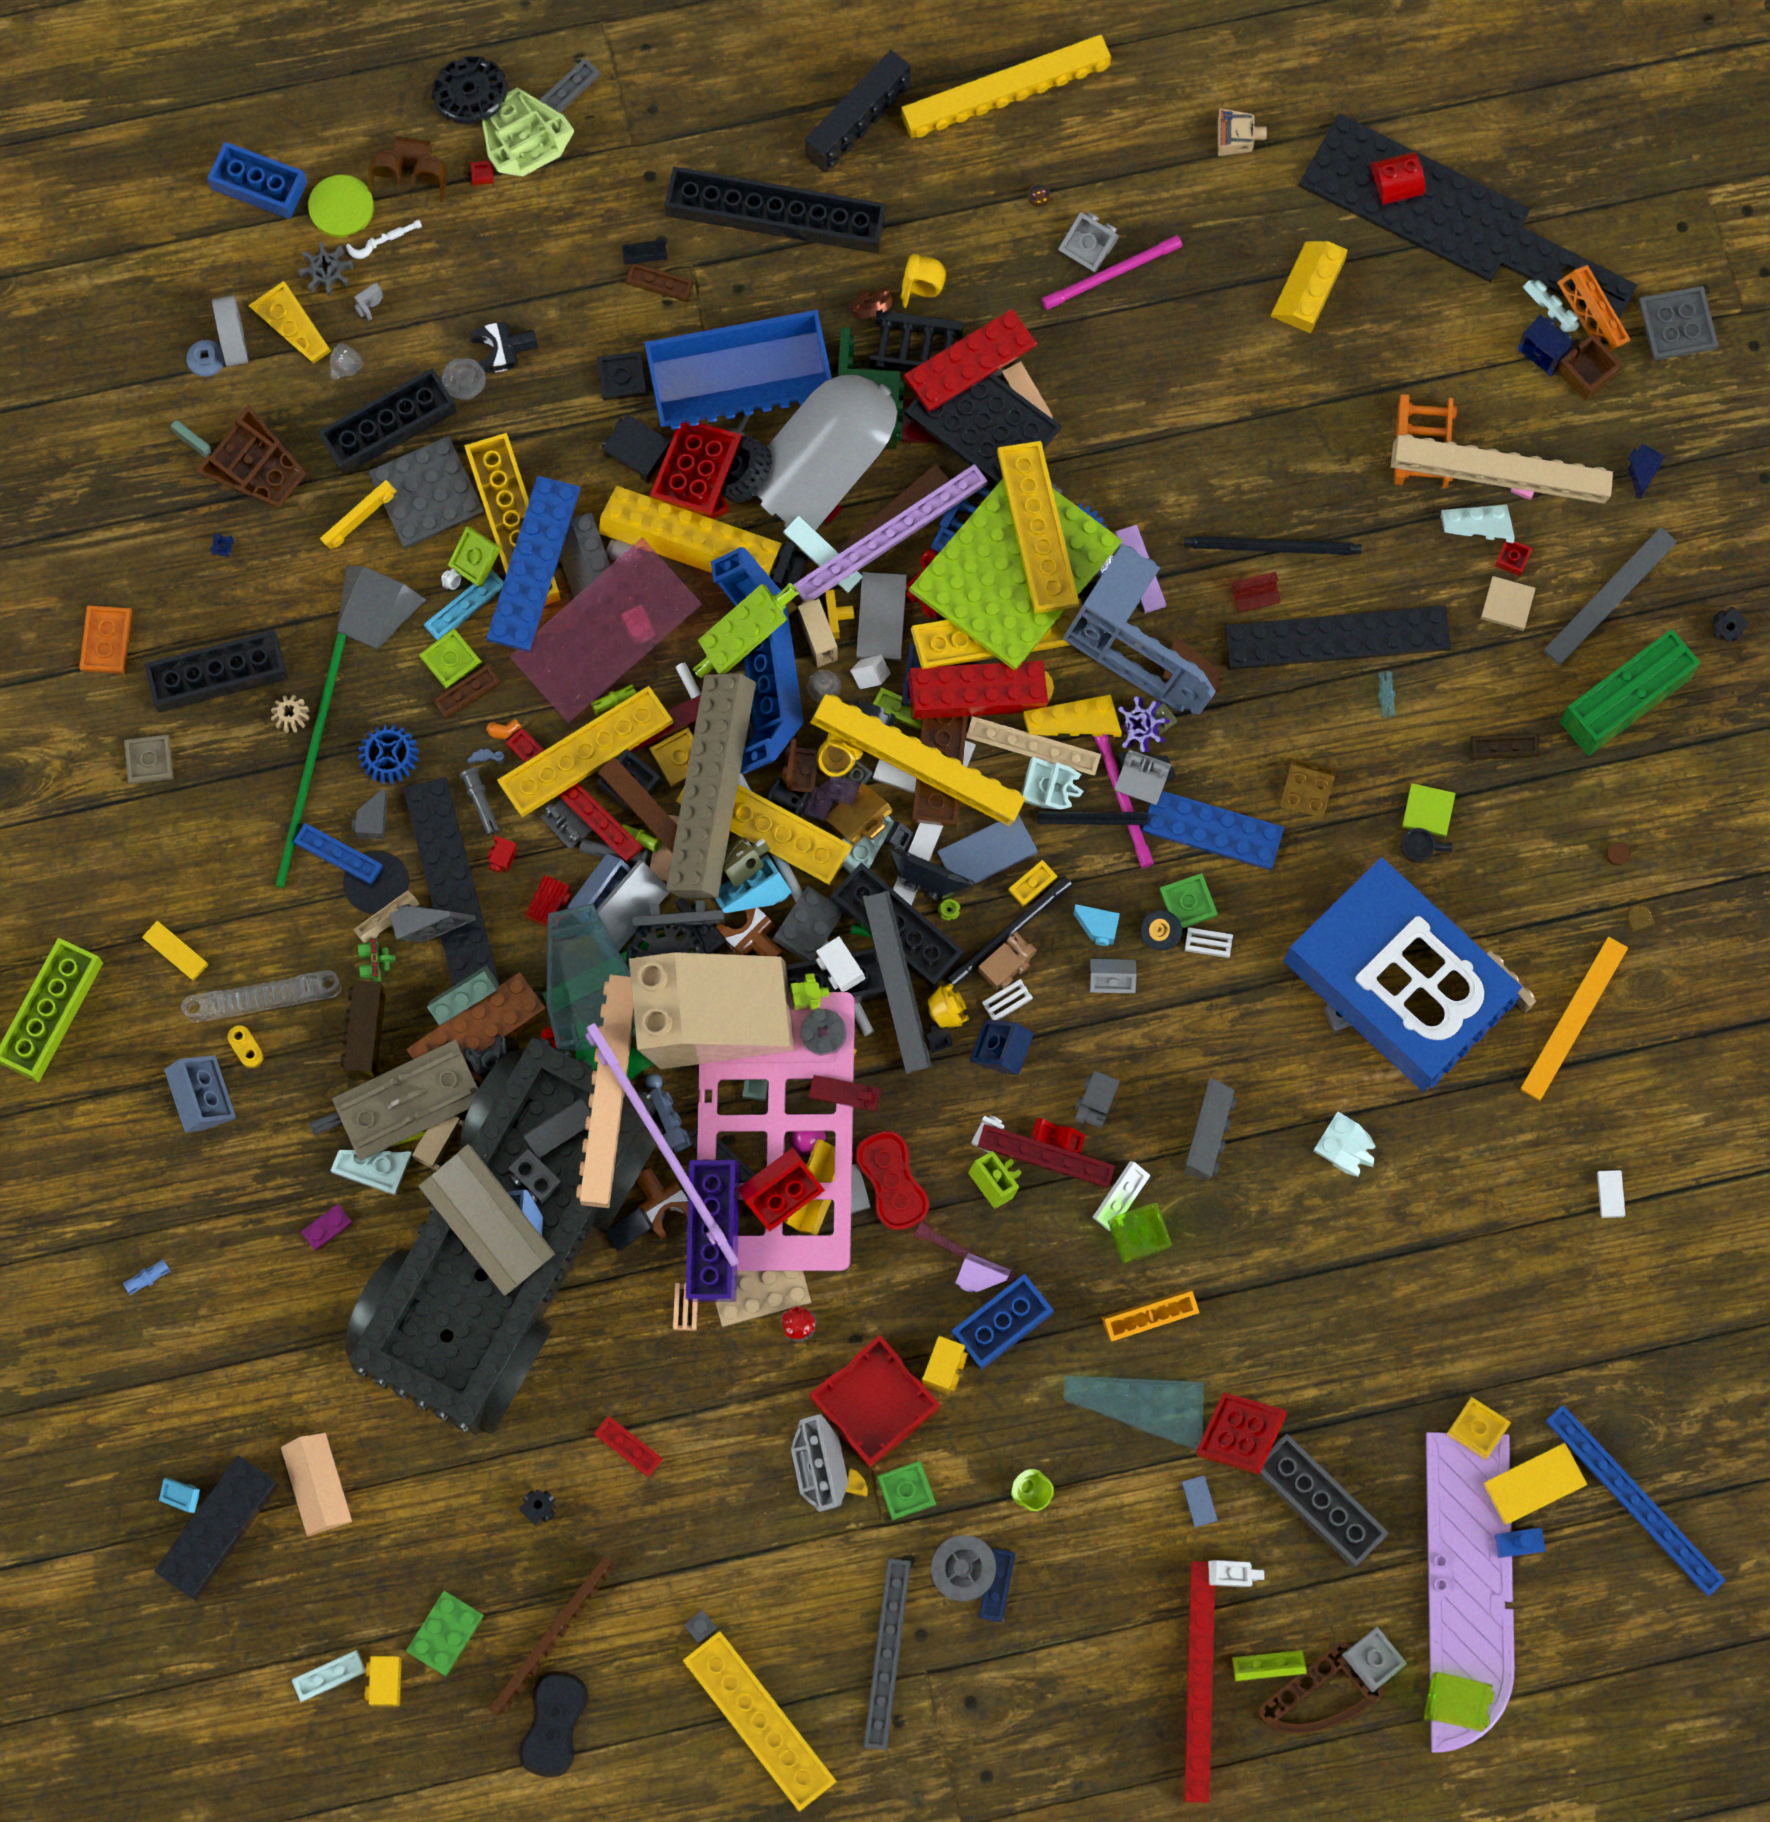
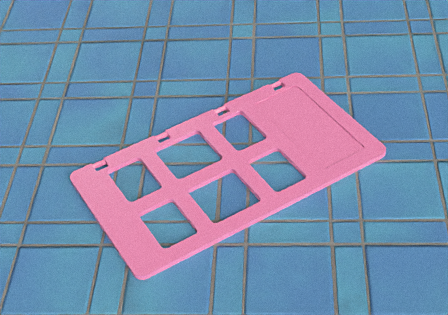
M829 992V996L821 997V1004L817 1009H828L836 1012L845 1023L847 1037L844 1045L837 1052L828 1055H816L806 1048L800 1037L801 1025L804 1019L815 1010L808 1008L793 1011L791 994L789 993L795 1051L699 1064L697 1160H716V1143L719 1132H767L768 1166L784 1154V1135L786 1132L834 1131L836 1133L835 1180L832 1183H820L825 1191L813 1199L834 1201V1233L830 1236H784L782 1233V1222L770 1232L766 1228L763 1236H738L737 1259L739 1263L737 1264V1271H843L850 1265L853 1107L836 1104V1112L834 1114L787 1115L785 1113L786 1081L789 1079H813L814 1075L853 1083L855 999L848 992ZM828 1027L820 1028L818 1030L820 1033L818 1037H827L829 1035L827 1032ZM720 1080H768V1113L765 1115H718V1082ZM705 1090H712V1103H705ZM739 1192V1200H744Z

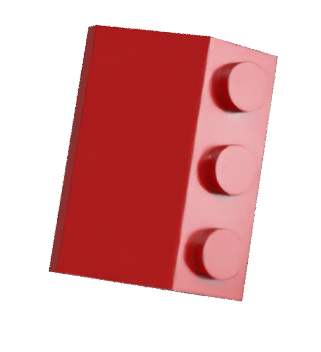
M791 1148L737 1188L744 1201L769 1232L825 1191L794 1148Z

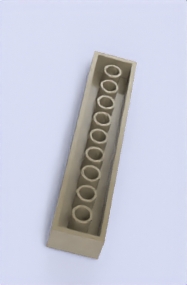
M742 674L704 675L666 891L681 898H718L756 685L755 681Z

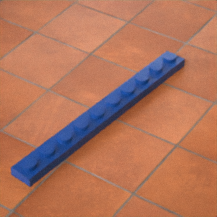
M1564 1405L1545 1421L1707 1597L1726 1581Z

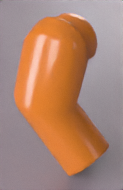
M513 719L506 726L491 722L487 725V732L493 738L505 740L518 731L521 725L516 719Z

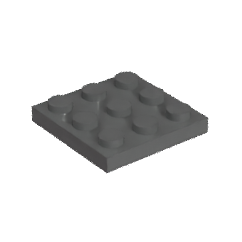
M1703 286L1639 298L1638 302L1653 361L1718 349L1719 345Z

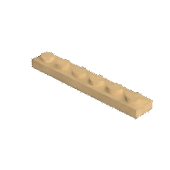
M972 716L966 738L1035 757L1055 764L1057 762L1094 776L1101 758V754L1038 735H1029L1028 732Z

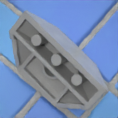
M821 1414L799 1421V1428L791 1447L800 1494L818 1512L839 1507L848 1485L839 1437Z

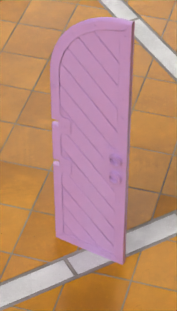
M1426 1433L1432 1753L1455 1750L1482 1737L1499 1720L1507 1706L1513 1688V1609H1505V1602H1513L1512 1557L1498 1558L1494 1536L1511 1532V1523L1506 1526L1504 1525L1483 1485L1484 1482L1510 1470L1509 1434H1503L1488 1459L1484 1460L1447 1436V1433Z

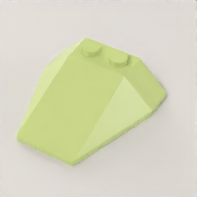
M519 88L508 92L505 102L500 104L501 109L495 115L485 121L482 119L490 161L498 172L525 176L560 157L574 133L572 126L562 114Z

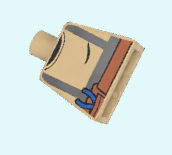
M1219 109L1218 156L1253 151L1254 140H1266L1267 127H1254V115Z

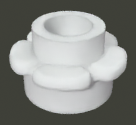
M455 569L445 571L441 578L443 587L451 590L456 589L461 582V574L457 573Z

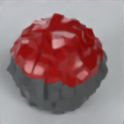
M790 1307L788 1311L783 1312L779 1321L782 1323L787 1341L803 1342L811 1338L816 1331L817 1321L815 1314L806 1307Z

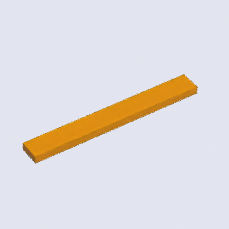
M1610 937L1607 938L1520 1089L1522 1092L1538 1101L1542 1099L1628 947Z

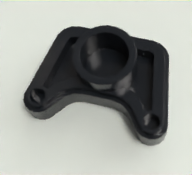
M497 1035L493 1045L485 1050L475 1051L469 1047L464 1049V1055L478 1074L491 1071L496 1063L507 1054L505 1039L501 1035Z

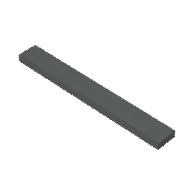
M1660 527L1543 652L1561 666L1673 548L1677 541Z
M891 1558L887 1560L863 1748L887 1751L911 1561Z

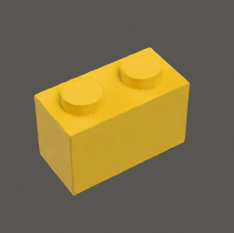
M371 1656L370 1662L366 1663V1676H370V1684L365 1687V1700H369V1705L400 1706L401 1658Z

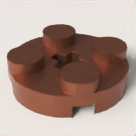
M887 287L871 292L865 289L857 293L858 297L849 303V308L852 316L854 315L855 318L866 319L877 316L876 311L880 309L883 312L887 311L893 305V300Z

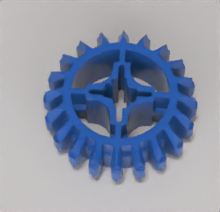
M385 724L382 731L375 727L376 733L374 735L371 732L367 733L369 740L362 739V743L365 746L359 747V752L363 753L358 756L359 761H362L360 766L362 769H366L365 774L367 776L372 775L373 781H377L380 778L381 784H385L386 779H389L390 784L393 785L394 778H397L399 782H402L401 775L404 774L406 777H409L408 769L415 770L416 767L413 763L419 761L418 757L415 756L419 753L418 748L415 747L417 745L416 740H411V733L405 734L404 728H400L397 731V727L394 724L391 730H388ZM388 739L394 740L392 743L389 744L383 742L384 740ZM376 746L379 750V754L375 757L376 760L372 763L371 754L374 747ZM405 746L406 756L403 762L401 763L398 758V755L400 752H402L401 749ZM383 749L386 752H392L393 758L388 756L386 757ZM387 765L395 767L393 769H381Z

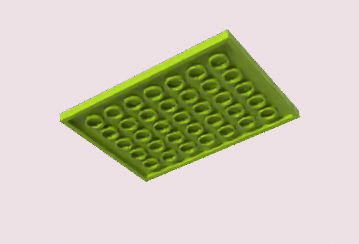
M1004 479L998 483L909 588L912 594L1014 671L1066 611V609L1036 614L1034 612ZM1053 489L1077 595H1079L1117 550L1123 540Z

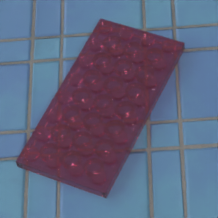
M642 537L536 632L530 652L517 649L509 657L565 720L571 723L593 701L599 698L696 611L702 603Z

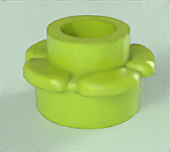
M952 899L944 900L938 907L939 914L947 921L956 919L960 914L959 903Z

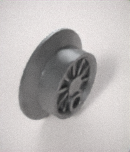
M969 1535L955 1536L941 1544L935 1552L931 1565L932 1578L938 1590L946 1597L956 1601H971L982 1596L991 1587L996 1575V1560L989 1546L979 1538Z

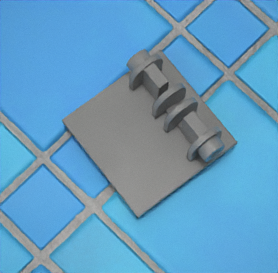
M1129 750L1114 791L1157 805L1172 764Z

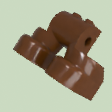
M397 136L394 150H382L372 157L368 170V192H372L375 176L394 179V174L396 173L397 184H401L403 169L406 165L414 167L411 186H415L417 175L422 176V183L440 185V202H444L447 169L441 159L431 156V141Z

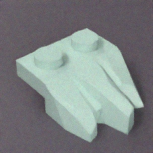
M1032 757L1021 796L1025 797L1024 802L1040 808L1061 810L1072 807L1068 797L1078 798L1084 792L1073 784V780L1079 779L1081 774L1069 766L1057 762L1052 764Z
M1337 1111L1315 1147L1314 1152L1332 1162L1333 1166L1344 1173L1359 1177L1360 1169L1357 1165L1364 1164L1373 1167L1374 1157L1366 1150L1374 1149L1376 1146L1370 1135L1358 1123Z

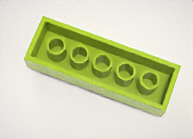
M57 939L0 1044V1065L39 1083L103 965L98 956L63 939Z

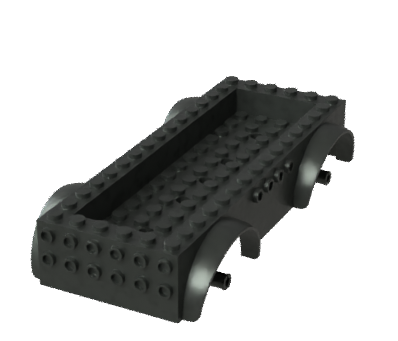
M532 1037L524 1052L513 1050L496 1063L479 1087L462 1128L460 1150L469 1144L506 1192L526 1190L521 1184L516 1186L510 1180L509 1176L511 1174L508 1170L527 1149L531 1151L523 1137L525 1133L581 1098L592 1113V1107H589L590 1093L594 1094L595 1085H592V1074L596 1070L592 1069V1065L583 1059L577 1061L571 1058L572 1054L562 1048L559 1050L552 1048V1044L541 1037L539 1040ZM625 1091L609 1208L581 1205L580 1198L576 1197L578 1184H582L583 1176L579 1174L581 1161L585 1162L586 1153H583V1141L588 1139L589 1130L584 1129L538 1158L561 1181V1186L542 1205L538 1201L535 1202L543 1216L542 1237L554 1251L555 1255L504 1296L489 1276L483 1282L477 1281L479 1274L486 1272L432 1204L429 1210L431 1215L427 1222L423 1221L417 1232L420 1235L412 1249L403 1248L392 1253L375 1271L356 1303L345 1338V1350L349 1356L348 1361L352 1364L351 1368L355 1373L364 1378L367 1376L372 1378L375 1384L384 1389H387V1387L395 1392L394 1394L405 1400L407 1398L411 1399L417 1407L425 1411L428 1409L433 1411L436 1417L445 1422L448 1420L453 1422L456 1428L465 1433L469 1431L477 1435L480 1429L491 1434L495 1432L553 1328L542 1320L544 1314L593 1227L604 1232L609 1229L656 1145L655 1140ZM640 1091L637 1093L662 1134L665 1128L654 1120L657 1113L654 1101L651 1100L652 1096ZM523 1165L519 1168L518 1172L521 1175H528L532 1169L528 1165ZM540 1181L535 1185V1189L540 1192L545 1191L548 1187V1184L544 1181ZM451 1330L454 1337L451 1342L445 1343L441 1340L440 1335L443 1331Z

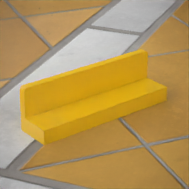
M817 1139L807 1166L819 1183H832L835 1180V1146L822 1139ZM812 1200L786 1219L784 1223L801 1233L817 1236L831 1200Z

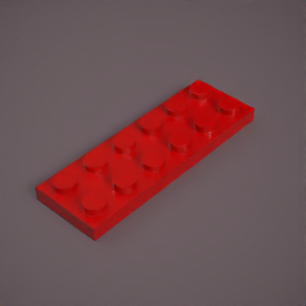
M1011 309L904 374V379L929 413L1037 346V342L1015 311Z

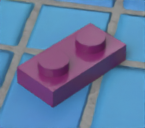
M337 1204L301 1231V1233L312 1248L317 1251L353 1223Z

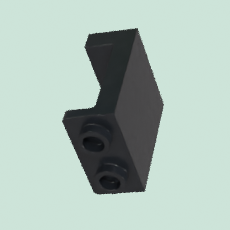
M626 414L623 420L619 419L616 423L612 436H608L602 444L603 455L606 458L611 456L640 474V479L648 483L664 461L671 441Z

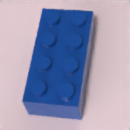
M224 142L207 178L211 190L288 219L291 218L307 184L304 171Z
M1024 1274L954 1328L951 1335L957 1343L965 1345L964 1352L968 1353V1357L981 1371L1053 1315V1309Z

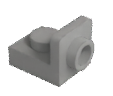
M377 283L355 296L357 305L354 307L361 317L365 316L368 321L372 319L368 307L376 306L383 298L382 291Z

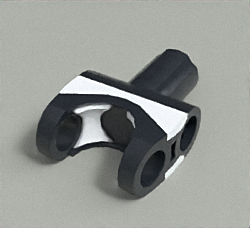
M507 322L486 325L472 331L469 335L472 343L488 344L493 347V351L489 356L476 363L477 371L481 373L513 369L518 366L516 353L538 349L534 329L511 334L510 326Z

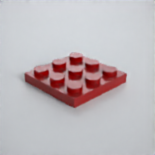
M1223 1392L1195 1453L1198 1457L1259 1475L1287 1413L1281 1408Z

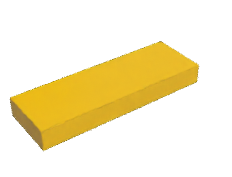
M156 921L142 937L192 981L208 966L205 960L159 921Z

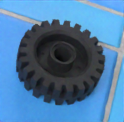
M743 436L720 494L736 503L745 502L746 499L752 498V494L756 495L758 493L757 488L763 487L762 481L767 480L768 476L766 473L771 470L769 465L772 464L770 459L772 455L769 452V448L750 436Z

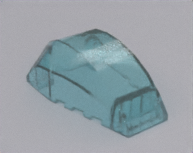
M591 903L548 914L547 1009L558 1050L582 1051L597 1047L596 1045H590L585 1034L588 1033L586 1028L593 1023L596 1024L598 1029L599 1026H603L604 1018L601 1017V1006L606 1004L607 995L603 994L605 981L609 982L610 975L631 977L626 963L618 952L595 906ZM635 1018L633 1022L632 1036L636 1034Z

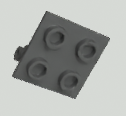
M562 799L554 806L552 804L547 806L545 809L546 813L541 816L542 820L569 849H572L593 831Z

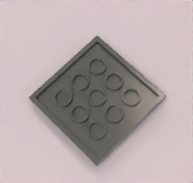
M449 436L368 471L376 488L387 480L397 490L394 493V497L388 503H383L404 549L485 514Z

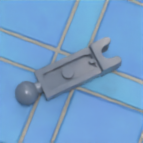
M656 1073L649 1074L644 1082L646 1088L651 1091L650 1095L666 1133L663 1134V1137L670 1149L674 1148L676 1153L692 1145L687 1131L680 1127L682 1122L671 1106L673 1100L670 1094L661 1090L662 1078Z

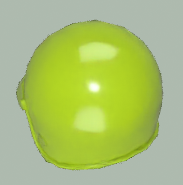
M1035 1469L1022 1472L1017 1476L1012 1486V1497L1016 1504L1030 1511L1044 1509L1053 1497L1054 1488L1051 1481Z

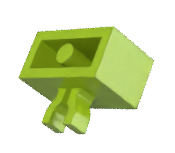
M994 1151L977 1159L968 1173L993 1208L996 1209L1013 1199L1019 1189L1014 1179L1018 1178L1022 1172L1019 1169L1015 1172H1008V1168L1014 1163L1013 1160L1010 1159L1003 1165Z

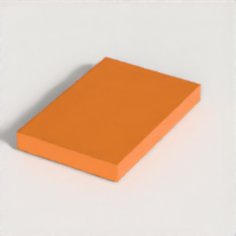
M87 605L80 671L125 674L132 619L131 608Z

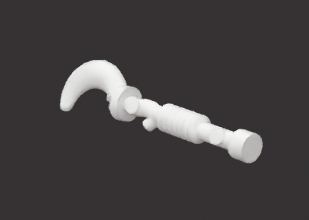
M418 219L406 227H399L387 232V235L382 233L381 238L375 240L370 238L367 241L366 247L361 250L354 249L350 244L346 245V249L356 259L366 258L370 255L372 249L377 248V244L396 239L415 228H422L421 222Z

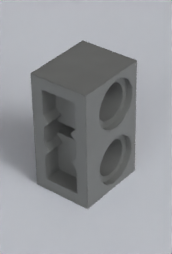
M529 1149L508 1168L511 1174L509 1176L510 1180L516 1186L521 1184L528 1191L534 1203L538 1201L542 1205L561 1186V1181ZM523 1165H528L532 1170L528 1175H521L518 1172L519 1168ZM544 1181L548 1184V1187L545 1191L540 1192L535 1189L536 1183Z

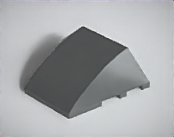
M346 565L337 632L378 650L397 631L396 629L406 619L408 620L420 605L422 606L426 602V599L405 584L369 568Z

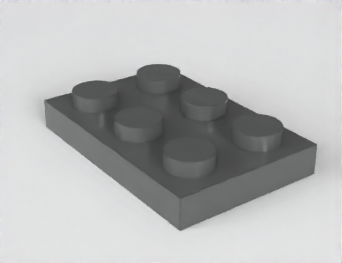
M807 886L772 940L805 962L814 960L817 955L816 951L823 946L844 912L828 898Z

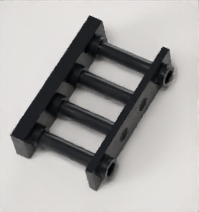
M877 311L876 327L881 329L877 356L870 355L869 366L875 370L887 369L909 372L930 359L933 336L941 335L946 338L944 350L954 345L956 338H962L963 322ZM892 329L903 332L899 359L886 357L889 333ZM914 332L924 334L921 361L908 360L911 333Z

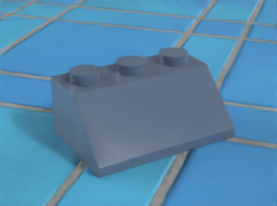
M606 854L567 908L586 923L630 872L631 868L622 859Z
M215 1055L179 1059L164 1069L185 1133L203 1131L236 1118Z

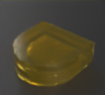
M1636 906L1628 914V922L1632 932L1655 924L1651 912L1644 906Z

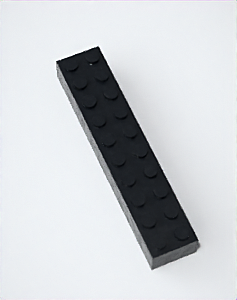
M675 166L672 169L664 205L667 217L877 254L886 218L885 203Z

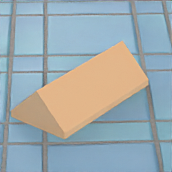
M326 1433L302 1436L282 1446V1454L307 1537L352 1522Z

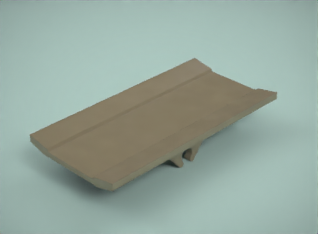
M455 1039L332 1098L354 1150L359 1160L362 1161L468 1110L479 1088Z
M469 1144L419 1185V1188L504 1296L555 1255L554 1251Z

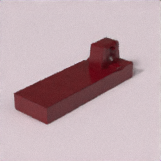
M814 1075L809 1098L877 1112L881 1089Z

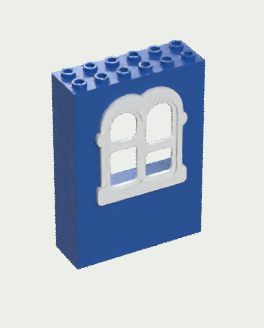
M1382 857L1289 948L1283 960L1291 970L1333 1009H1336L1342 1017H1345L1347 1022H1350L1365 1039L1422 1092L1428 1087L1434 1088L1441 1080L1440 1078L1445 1073L1447 1074L1456 1065L1455 1063L1471 1050L1475 1042L1478 1043L1485 1036L1489 1028H1493L1499 1022L1505 1012H1509L1516 1004L1515 1002L1521 997L1518 993L1522 986ZM1418 937L1423 939L1445 960V964L1429 979L1424 977L1402 956V952ZM1393 962L1398 964L1412 979L1397 996L1391 995L1377 981V976ZM1452 970H1456L1469 984V995L1464 1000H1450L1437 988V985ZM1421 987L1426 990L1443 1007L1445 1016L1439 1025L1427 1026L1405 1008L1404 1001L1417 988Z

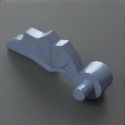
M480 749L478 752H473L472 757H469L467 761L468 763L493 759L497 763H503L505 756L500 751L494 754L489 749Z

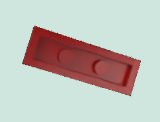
M609 1416L594 1433L597 1438L648 1478L663 1461V1458Z

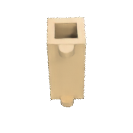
M458 1115L427 1129L412 1154L413 1158L433 1170L440 1169L441 1166L438 1163L460 1126L463 1127L464 1121L460 1120Z

